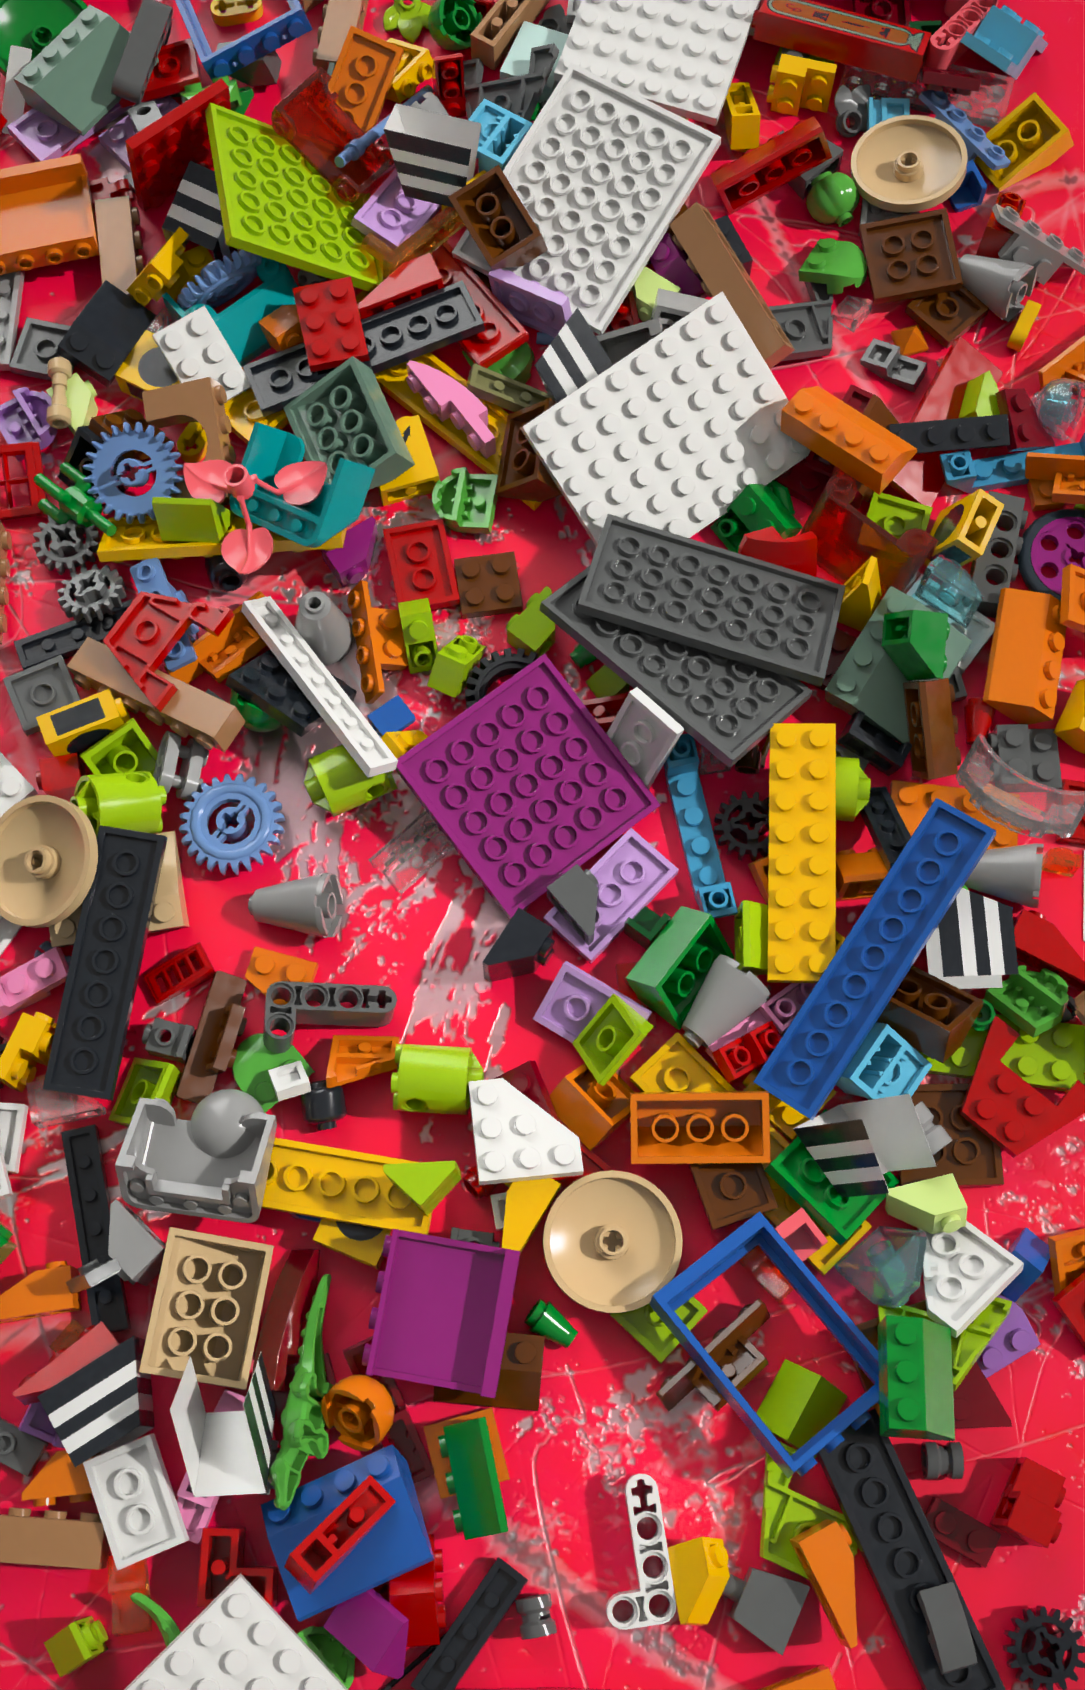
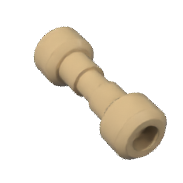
M54 357L47 364V374L52 379L53 395L51 406L47 408L46 421L53 428L63 429L71 424V410L67 407V397L65 395L67 380L72 377V363L66 358Z

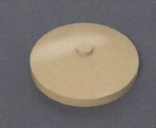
M902 115L889 118L871 127L856 143L851 156V177L859 194L876 207L902 213L923 211L946 201L962 184L967 170L968 157L966 145L960 134L953 127L939 119L923 115Z
M37 795L21 800L1 816L0 915L6 920L26 927H48L70 916L87 896L97 870L98 844L90 820L78 806L58 797Z
M600 1171L576 1180L556 1199L544 1225L543 1253L553 1280L571 1300L597 1312L623 1313L641 1308L650 1303L652 1296L672 1281L679 1267L682 1255V1230L672 1204L654 1184L629 1172Z

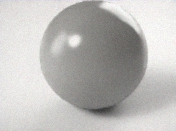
M223 1089L207 1095L196 1106L191 1117V1131L195 1143L203 1152L216 1158H230L241 1154L255 1139V1135L242 1126L243 1118L247 1114L264 1112L262 1106L253 1096L237 1089Z

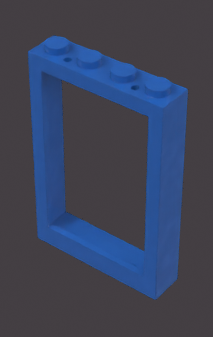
M175 0L200 61L211 80L230 75L313 30L300 1L287 0L290 11L212 52L191 1Z
M760 1211L661 1288L651 1298L649 1305L787 1478L791 1477L796 1471L801 1477L818 1463L814 1458L816 1454L823 1448L828 1454L845 1440L841 1433L850 1425L855 1431L872 1417L868 1410L876 1403L879 1404L878 1351ZM757 1246L761 1248L874 1384L873 1387L791 1456L675 1313L677 1309Z

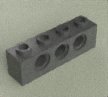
M989 491L988 494L1004 504V508L983 555L972 561L964 603L986 617L996 618L1000 590L1002 588H1009L1010 582H1014L1017 576L1019 565L1014 563L1015 555L1019 556L1022 548L1023 538L1019 537V531L1025 527L1028 511L1023 510L1025 498ZM997 527H1003V528L1006 529L1007 531H1002V530L998 529ZM992 553H997L1002 558H997ZM987 580H993L998 585H992Z

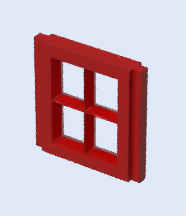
M31 441L0 445V457L4 480H0V486H5L7 508L0 509V521L44 515L45 513L38 508V503L41 499H47L46 492L34 483V477L37 474L41 473L44 475L40 443ZM24 455L27 477L10 479L7 457ZM27 483L30 505L13 507L11 485Z

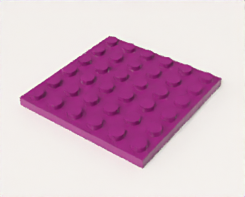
M546 654L540 656L397 759V773L509 920L518 908L523 910L547 892V887L573 866L584 864L660 806L659 802Z

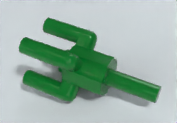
M64 462L59 468L61 473L76 483L75 486L68 487L65 490L41 473L34 477V483L57 500L60 507L58 509L47 499H41L38 503V508L59 525L66 524L69 520L73 519L85 527L95 525L108 536H113L116 533L117 527L101 515V503H95L96 499L87 493L91 489L92 483L85 482L83 479L86 476L71 464Z

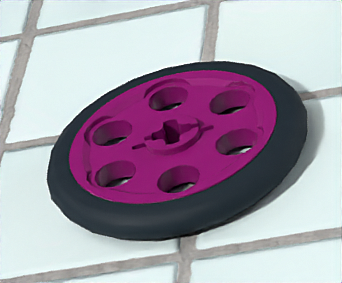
M1061 509L1047 513L1035 520L1025 530L1022 536V548L1019 556H1017L1021 576L1030 591L1051 594L1061 601L1062 568L1073 564L1085 569V510ZM1067 529H1079L1082 533V538L1072 539L1067 534ZM1041 540H1052L1056 545V549L1053 551L1045 550L1041 546ZM1071 557H1072L1073 559H1078V558H1079V559L1081 560V562H1080L1079 565H1078L1077 562H1072V563H1071V562L1069 561V559H1070ZM1044 566L1053 568L1056 571V577L1047 578L1043 576L1041 568Z

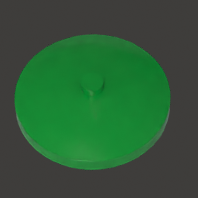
M0 0V72L6 77L11 45L32 49V61L43 48L48 46L88 6L82 0Z

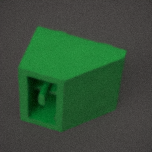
M748 484L729 505L727 512L719 517L710 528L729 551L738 553L744 534L773 526L781 537L786 539L796 536L803 527L767 485Z
M906 610L884 614L881 646L907 680L943 679V673L947 667V657L945 655L946 640L950 633L948 613Z

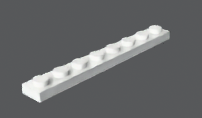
M271 596L243 601L241 612L365 775L369 778L396 770L397 758Z

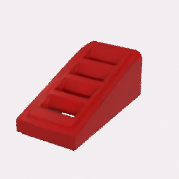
M199 942L143 977L159 1006L213 978L216 971ZM195 959L198 960L201 969L197 972L191 962ZM186 965L190 976L184 978L179 967ZM171 971H174L179 981L176 985H173L168 975ZM160 977H162L168 989L163 993L156 981Z

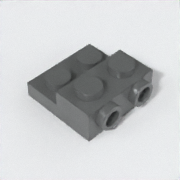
M1028 724L995 726L993 731L988 734L987 749L993 755V763L990 765V780L995 782L996 792H1059L1062 789L1057 735L1053 733L1055 729H1028Z

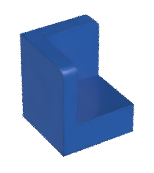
M973 160L967 162V170L962 184L948 198L956 213L981 205L987 190V184Z
M399 695L367 715L369 724L380 738L386 732L402 731L416 720L414 714Z

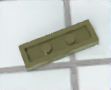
M475 363L469 371L466 388L478 398L510 411L517 412L548 398L555 401L553 395Z

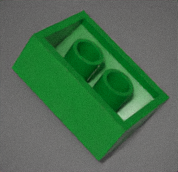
M681 906L627 975L626 980L641 1002L673 1027L681 1030L682 1024L714 960L720 954L734 959V955L711 914Z
M886 1315L878 1324L880 1436L954 1441L955 1422L951 1328L924 1318Z
M486 1417L443 1427L445 1435L438 1436L442 1458L449 1457L452 1472L445 1473L449 1495L456 1494L459 1509L453 1510L456 1532H464L465 1540L508 1532V1524Z

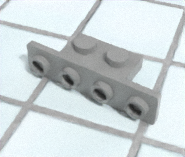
M995 204L992 207L996 220L1014 232L998 252L1000 259L1031 264L1037 269L1036 281L1043 285L1063 262L1085 275V255L1075 247L1067 248L1058 236L1050 233L1049 236L1046 235L1038 224L1032 220L1025 222L1009 206L1003 208Z

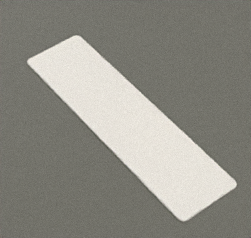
M10 46L1 110L2 115L8 121L2 129L4 134L10 135L7 126L20 118L24 113L25 99L13 78L31 62L32 49Z

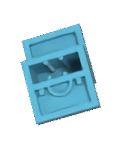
M992 5L974 35L966 32L960 41L1015 80H1017L1035 51L1037 50L1042 54L1048 45L1042 38L1045 33L1027 19L1023 24L1020 23L1023 18L1005 5L1001 9Z
M485 98L468 119L469 121L482 123L476 157L478 158L479 173L482 170L488 172L497 165L503 171L533 124Z
M876 1022L836 1083V1086L846 1094L865 1097L868 1100L910 1094L912 1097L932 1067V1064L888 1024Z

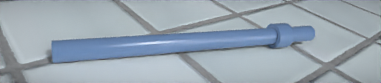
M426 85L402 105L411 106L415 101L421 104L426 100L422 96L427 92L433 93L432 87ZM390 114L362 137L350 141L345 146L344 151L335 157L334 162L336 166L342 168L351 160L355 161L364 155L365 149L385 134L384 127Z

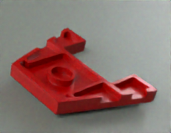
M141 591L103 641L155 709L161 712L178 689L174 684L154 672L192 623L218 637L234 617V614L230 608L220 606V608L209 607L206 603L182 602L175 597Z
M995 1016L989 1025L985 1041L982 1044L979 1059L959 1114L1014 1158L1085 1113V1085L1079 1080L1075 1081L1057 1105L1053 1104L1000 1061L1020 1034L998 1016Z

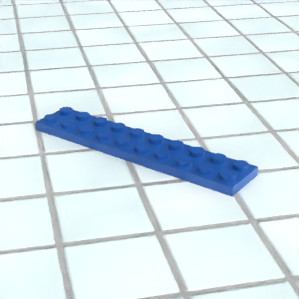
M938 798L935 799L753 1081L754 1083L813 1121L997 834L996 830Z

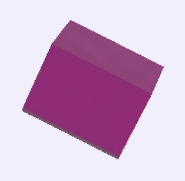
M373 1588L338 1604L323 1627L372 1672L399 1679L404 1675L409 1619Z

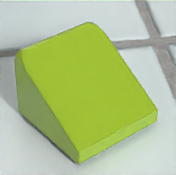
M603 665L586 681V684L597 698L624 694L629 691L630 686L606 665Z

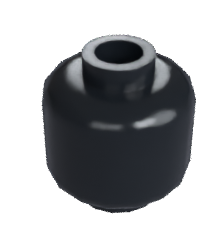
M213 555V557L205 558V568L213 587L224 591H234L245 583L248 574H238L225 562L222 555Z
M326 1080L311 1082V1092L300 1095L304 1121L308 1124H316L317 1130L337 1127L336 1121L344 1118L347 1113L343 1088L341 1086L327 1088Z

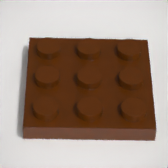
M946 208L859 225L874 305L962 289L963 281Z
M969 1083L920 1084L911 1097L914 1106L923 1101L934 1115L933 1124L941 1125L953 1140L933 1155L936 1167L898 1170L899 1186L953 1173L958 1187L1004 1185L1001 1147L959 1114Z

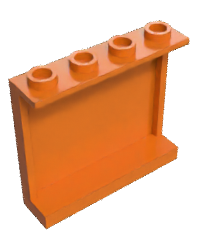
M81 154L0 169V276L99 255L98 235L89 178Z

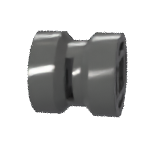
M923 1442L921 1447V1465L924 1478L937 1479L940 1475L946 1474L949 1479H962L964 1475V1455L961 1443L948 1442L943 1448L935 1442Z
M550 1593L515 1600L517 1613L522 1617V1624L520 1626L522 1640L557 1633L555 1620L550 1616L549 1609L552 1606Z

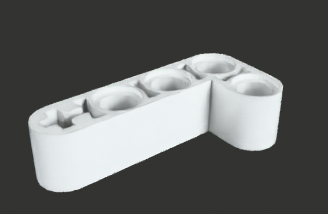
M639 1473L632 1475L627 1480L624 1490L639 1589L613 1594L606 1604V1614L610 1623L622 1630L664 1624L669 1622L676 1612V1599L658 1486L651 1476ZM642 1479L643 1484L650 1485L651 1492L645 1494L646 1506L654 1504L655 1511H641L634 1515L633 1507H641L639 1496L632 1495L631 1488L637 1487V1480ZM645 1517L652 1518L657 1525L655 1535L649 1539L641 1538L637 1532L638 1522ZM652 1555L658 1556L663 1564L661 1573L655 1577H649L643 1571L644 1560ZM657 1594L666 1596L669 1602L667 1611L660 1616L652 1614L649 1610L650 1599ZM620 1600H627L633 1607V1613L626 1621H619L612 1614L614 1604Z

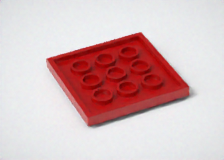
M222 78L125 140L137 202L144 212L151 207H159L163 204L166 197L177 192L190 161L210 170L214 166L205 110L210 102L231 110L229 86Z

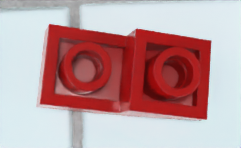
M771 1020L712 1052V1055L727 1083L766 1063L782 1037Z

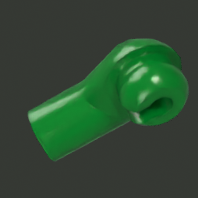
M772 480L767 486L790 513L795 515L788 488Z

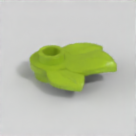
M394 0V5L384 13L385 31L399 29L401 35L410 44H413L419 37L422 27L428 29L427 19L431 6L421 2V0H409L412 1L411 5H405L403 1L406 0Z

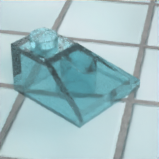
M939 555L929 563L915 593V596L941 613H948L949 618L966 629L984 598L969 573L957 561L948 559L943 555Z
M879 1226L837 1262L834 1267L838 1273L873 1304L898 1308L909 1301V1296L920 1287L927 1236L924 1231Z

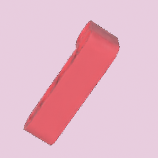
M946 0L944 13L950 19L931 36L923 65L925 67L947 70L969 49L960 42L965 33L969 32L974 35L992 5L997 7L998 0Z

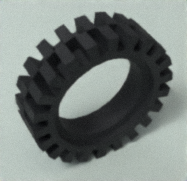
M511 648L504 649V655L499 656L498 651L491 653V660L488 661L486 657L480 660V668L475 666L472 670V678L468 677L467 689H465L466 708L468 709L485 697L488 688L494 681L506 675L517 674L538 659V653L531 651L530 655L527 656L525 655V649L518 648L517 654H511Z

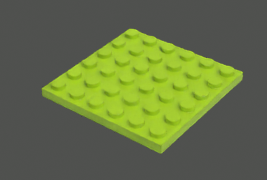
M211 102L205 110L226 245L332 280L351 276L353 287L367 292H372L383 282L387 275L380 244L351 226L353 217L370 198L363 160L360 158L355 161L351 160L344 167L339 168L336 166L334 159L341 151Z

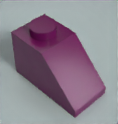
M667 232L650 257V261L657 274L681 288L680 293L698 297L704 292L700 284L703 279L699 273L695 274L686 262V259L689 258L685 250L681 251L672 239V235Z
M373 516L346 531L343 548H336L330 551L321 549L324 562L342 588L348 584L359 582L369 572L378 537L376 520Z

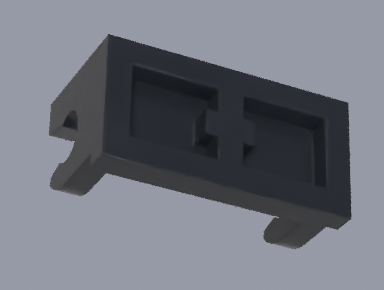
M863 711L855 712L850 717L837 742L851 752L868 760L869 764L887 776H890L903 766L912 748V744L906 742L905 745L899 744L863 720L865 716Z

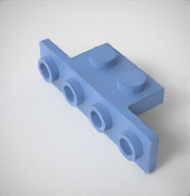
M934 90L921 92L919 99L936 114L935 118L953 127L964 140L967 149V162L974 161L978 155L994 171L1009 166L1011 161L1005 156V151L998 145H994L986 137L983 129L974 126L967 119L966 113L960 108L955 107L948 100L946 93Z
M158 558L146 559L130 568V573L138 593L142 591L175 597L179 601L189 603L185 593L181 589L177 591L168 582ZM194 623L189 626L164 659L167 669L171 672L196 661L198 658L192 643L198 639L196 633L200 630L199 626Z

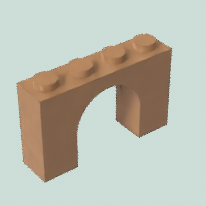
M206 377L142 392L146 422L157 428L186 422H198L204 428L208 442L203 462L216 459L227 461L232 465L236 462V454L229 440L231 423L224 407V403L227 402V395L220 383L211 377ZM185 481L176 483L175 486L182 493H172L171 496L173 498H193L187 489ZM226 493L225 499L220 505H229L231 494Z

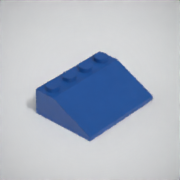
M393 1444L298 1487L291 1505L285 1511L275 1507L274 1499L261 1505L267 1537L294 1613L299 1622L435 1560L408 1462ZM371 1475L392 1496L396 1503L342 1563L309 1594L284 1567L289 1554Z

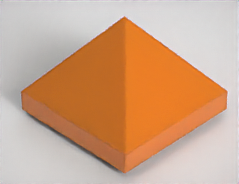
M919 325L892 331L890 334L894 344L900 347L901 355L911 356L928 351L929 349Z

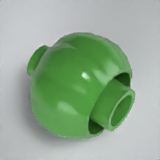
M827 171L812 181V188L806 198L807 210L811 217L817 222L826 225L838 224L839 227L848 224L854 218L852 213L860 199V194L853 179L844 173L836 172L832 174L831 171Z

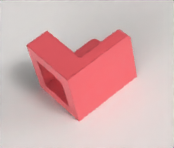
M800 1208L775 1228L802 1262L828 1242L803 1208Z

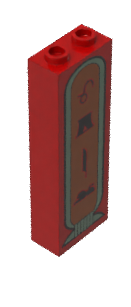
M760 0L758 10L754 11L751 27L755 28L754 40L913 83L916 82L932 34L810 0Z

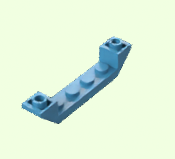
M1085 433L1080 442L977 460H972L970 450L940 454L939 460L946 484L969 494L980 488L983 491L1024 485L1029 481V479L1025 478L1026 455L1028 452L1085 456Z
M687 733L680 736L664 763V769L694 897L700 911L711 914L714 919L736 915L738 911L731 883L725 881L698 774L700 761L695 741Z

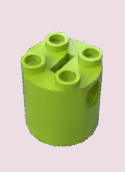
M343 744L307 759L309 764L304 780L306 790L313 805L331 812L333 817L398 789L391 774L393 771L368 778Z
M836 757V820L854 822L857 814L869 803L871 779L860 768L859 758Z
M149 771L82 776L76 784L75 793L71 797L70 802L78 806L86 814L94 828L97 839L100 825L151 834L161 833L163 829L161 818L162 805L166 803L167 795L164 786H158L157 781Z
M396 1044L395 1064H398L397 1073L393 1072L391 1077V1093H394L393 1110L467 1115L470 1107L468 1082L484 1080V1068H482L473 1054L472 1048Z

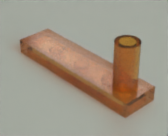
M446 207L395 249H392L373 233L365 236L361 247L383 264V279L385 280L402 263L432 253L465 225L455 208Z

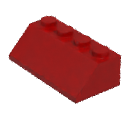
M813 116L797 122L793 128L783 134L772 136L767 143L760 147L746 151L739 159L732 163L721 165L710 176L729 215L829 160L832 158V154L823 129Z

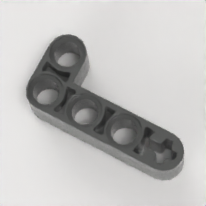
M155 0L142 1L115 73L111 94L140 104L161 47L168 43L172 27L173 7Z
M275 982L269 986L266 992L263 1027L264 1045L273 1053L286 1052L293 1044L296 1024L386 1026L393 1019L397 1003L396 994L389 987L377 985ZM276 999L285 1000L287 1004L277 1005L273 1001ZM314 1000L321 1005L313 1007L308 1005L307 1002ZM349 1002L353 1004L354 1007L345 1008L341 1006L340 1003ZM280 1029L285 1031L287 1034L284 1036H276L272 1033V1031Z

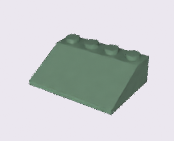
M89 5L13 79L27 105L84 136L121 100V97L111 94V88L130 33L109 14Z
M354 356L350 357L283 407L294 434L304 442L305 460L326 462L328 469L325 482L332 483L340 458L362 463L376 469L369 490L391 482L415 465L372 369Z
M890 586L825 688V701L851 716L855 712L858 713L859 710L865 713L863 720L890 738L905 745L906 742H909L903 683L912 681L905 678L881 646L884 614L906 610L933 611L920 601ZM950 625L949 637L946 640L945 655L947 657V667L943 673V678L951 677L972 643V640L952 625Z

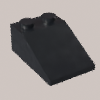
M105 280L59 343L57 353L109 388L115 379L116 372L145 330L149 328L156 314Z

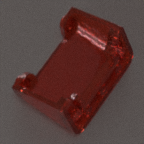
M320 67L274 107L271 115L272 127L279 136L284 137L336 190L342 200L355 203L383 184L396 169L390 148L384 147L385 142L380 139L378 142L372 143L367 147L364 155L359 159L351 160L342 168L336 166L334 162L335 157L344 151L345 146L350 141L359 139L365 132L336 104L339 95L336 92L331 94L327 85L332 77Z
M838 469L828 480L800 534L813 531L818 538L817 565L842 584L873 556L877 558L881 586L879 604L890 586L906 594L921 574H925L938 540L926 531L916 528L906 531L899 539L895 538L850 505L856 496L857 485L849 475Z

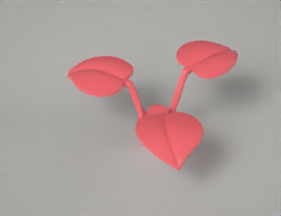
M218 459L183 464L185 484L193 498L212 499L221 504L225 499L226 493L232 494L239 502L246 523V530L236 529L231 531L222 542L221 552L225 562L238 574L243 575L260 569L268 561L273 551V538L269 530L263 527L252 530V523L245 504V500L253 495L255 484L276 496L283 494L285 502L301 507L314 502L319 497L328 469L326 462L304 461L287 465L275 475L274 483L278 488L275 489L260 480L256 474L250 476L247 469L240 464L232 465L227 461Z

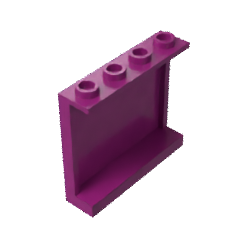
M393 1229L392 1236L386 1235L383 1245L382 1256L388 1257L385 1272L379 1271L375 1292L381 1293L379 1307H372L369 1329H374L372 1344H365L362 1357V1365L367 1366L366 1375L384 1376L495 1398L521 1251Z

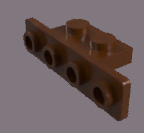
M222 971L215 972L175 1093L177 1098L199 1104L201 1100L212 1093L217 1075L226 1072L227 1068L230 1069L233 1066L237 1055V1050L233 1049L237 1036L241 1037L247 1023V1018L243 1017L246 1007L240 1006L247 985L245 979Z
M760 1299L742 1308L738 1318L727 1328L720 1329L714 1335L712 1342L704 1348L738 1391L769 1364L767 1359L748 1340L770 1318L765 1304ZM692 1357L688 1359L686 1366L676 1375L668 1377L656 1393L668 1411L673 1409L694 1388L717 1412L727 1403Z

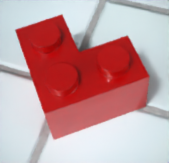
M1017 1457L990 1525L1028 1545L1048 1548L1050 1543L1054 1544L1062 1529V1523L1058 1522L1062 1513L1054 1509V1507L1059 1508L1064 1500L1066 1488L1063 1487L1066 1478L1027 1457Z
M246 1527L203 1528L197 1607H207L240 1573L272 1608L277 1606L278 1566H243Z
M428 1534L435 1560L389 1581L390 1604L409 1619L406 1647L440 1645V1628H446L445 1604H438V1602H444L443 1578H437V1573L443 1572L442 1549L435 1548L434 1534Z

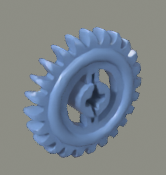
M240 250L239 253L237 251L232 253L233 262L226 255L223 257L224 262L219 259L210 262L201 270V277L195 275V280L198 283L197 286L190 281L187 282V287L181 289V294L178 295L177 299L178 305L183 311L196 304H206L212 309L221 306L242 292L254 281V278L258 276L257 266L262 263V257Z
M123 422V432L117 426L112 425V437L105 432H100L104 443L92 441V445L97 449V453L86 452V456L93 460V464L83 465V468L91 471L92 475L85 477L83 480L94 483V486L87 493L99 494L94 502L101 503V505L106 503L103 510L104 514H110L115 510L114 520L116 521L121 520L124 514H126L127 524H132L135 516H137L140 524H144L146 514L149 515L151 520L156 521L152 497L173 498L171 496L172 493H182L175 486L176 483L185 481L183 477L177 475L178 471L183 470V465L175 464L181 453L170 452L174 442L168 441L163 443L165 438L164 432H159L154 437V427L152 425H149L145 432L140 422H136L134 431H132L128 422ZM133 450L142 451L151 458L147 462L131 458L124 459L117 466V475L113 476L114 464L125 452ZM130 467L139 469L134 474L135 479L126 477L131 472ZM156 471L154 485L143 495L130 496L118 488L122 485L136 488L142 487L148 482L150 473Z
M225 774L223 782H220L217 777H213L212 786L202 783V793L196 791L191 793L195 801L184 803V807L189 812L180 814V819L187 823L182 824L179 827V831L182 834H186L182 838L181 843L184 846L190 845L187 854L192 857L198 853L196 863L199 866L208 860L207 869L210 872L219 864V870L222 875L226 874L228 866H231L234 874L238 875L241 864L251 872V860H255L263 866L264 863L260 854L265 853L270 857L273 856L269 844L280 846V840L274 834H284V828L276 823L284 822L285 817L282 813L276 812L282 809V804L277 801L272 802L276 798L275 792L269 791L265 793L267 790L266 783H260L255 787V777H250L244 782L243 774H238L235 780H232L229 774ZM238 802L237 807H226L218 813L216 817L218 829L211 835L208 825L213 811L222 804ZM252 811L255 817L254 828L247 837L249 826L245 817ZM230 823L232 825H236L238 823V826L236 828L233 826L227 827ZM226 840L234 844H224V841Z

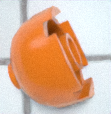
M352 1375L340 1380L322 1399L321 1412L329 1429L335 1426L341 1433L337 1439L354 1450L365 1452L371 1450L383 1440L393 1425L395 1407L389 1392L383 1384L367 1375Z

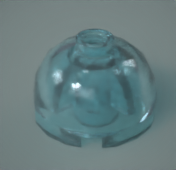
M1070 378L1055 379L1047 383L1041 392L1037 391L1034 394L1032 403L1036 408L1039 423L1052 438L1061 441L1067 440L1069 436L1064 434L1070 426L1073 431L1076 428L1085 405V397L1081 396V389H1085V382Z

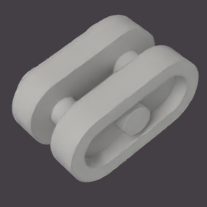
M166 731L159 746L153 775L158 786H164L166 795L171 787H175L177 798L192 801L191 793L193 791L201 793L202 791L201 784L203 779L200 778L202 767H205L207 763L209 749L201 746L194 738H190L186 746L181 745L180 735ZM178 757L182 758L180 773L175 775Z

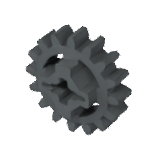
M49 515V523L40 522L38 524L41 532L33 533L36 542L32 545L40 563H44L49 571L56 567L59 575H63L65 569L75 573L76 567L80 566V568L85 567L87 569L86 561L95 563L96 559L93 552L97 553L98 542L101 541V536L95 525L85 527L73 519L69 520L66 524L59 525ZM84 534H86V543H85V544H83V541L85 540V538H84V536H83ZM49 541H52V542L50 543V545H49V547H50L51 550L48 551Z
M94 564L91 570L81 567L80 574L70 573L72 579L70 581L63 580L64 588L57 591L60 596L58 602L68 618L74 617L76 622H80L85 618L87 623H91L94 617L102 621L103 615L106 613L114 615L113 608L122 607L121 599L127 597L125 583L122 576H119L116 569L111 571L108 565H105L100 570L97 564Z

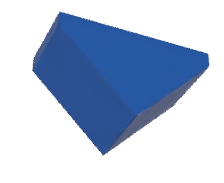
M1026 1227L1007 1250L1024 1263L1023 1271L1000 1293L1014 1303L1044 1272L1050 1259L1049 1245Z

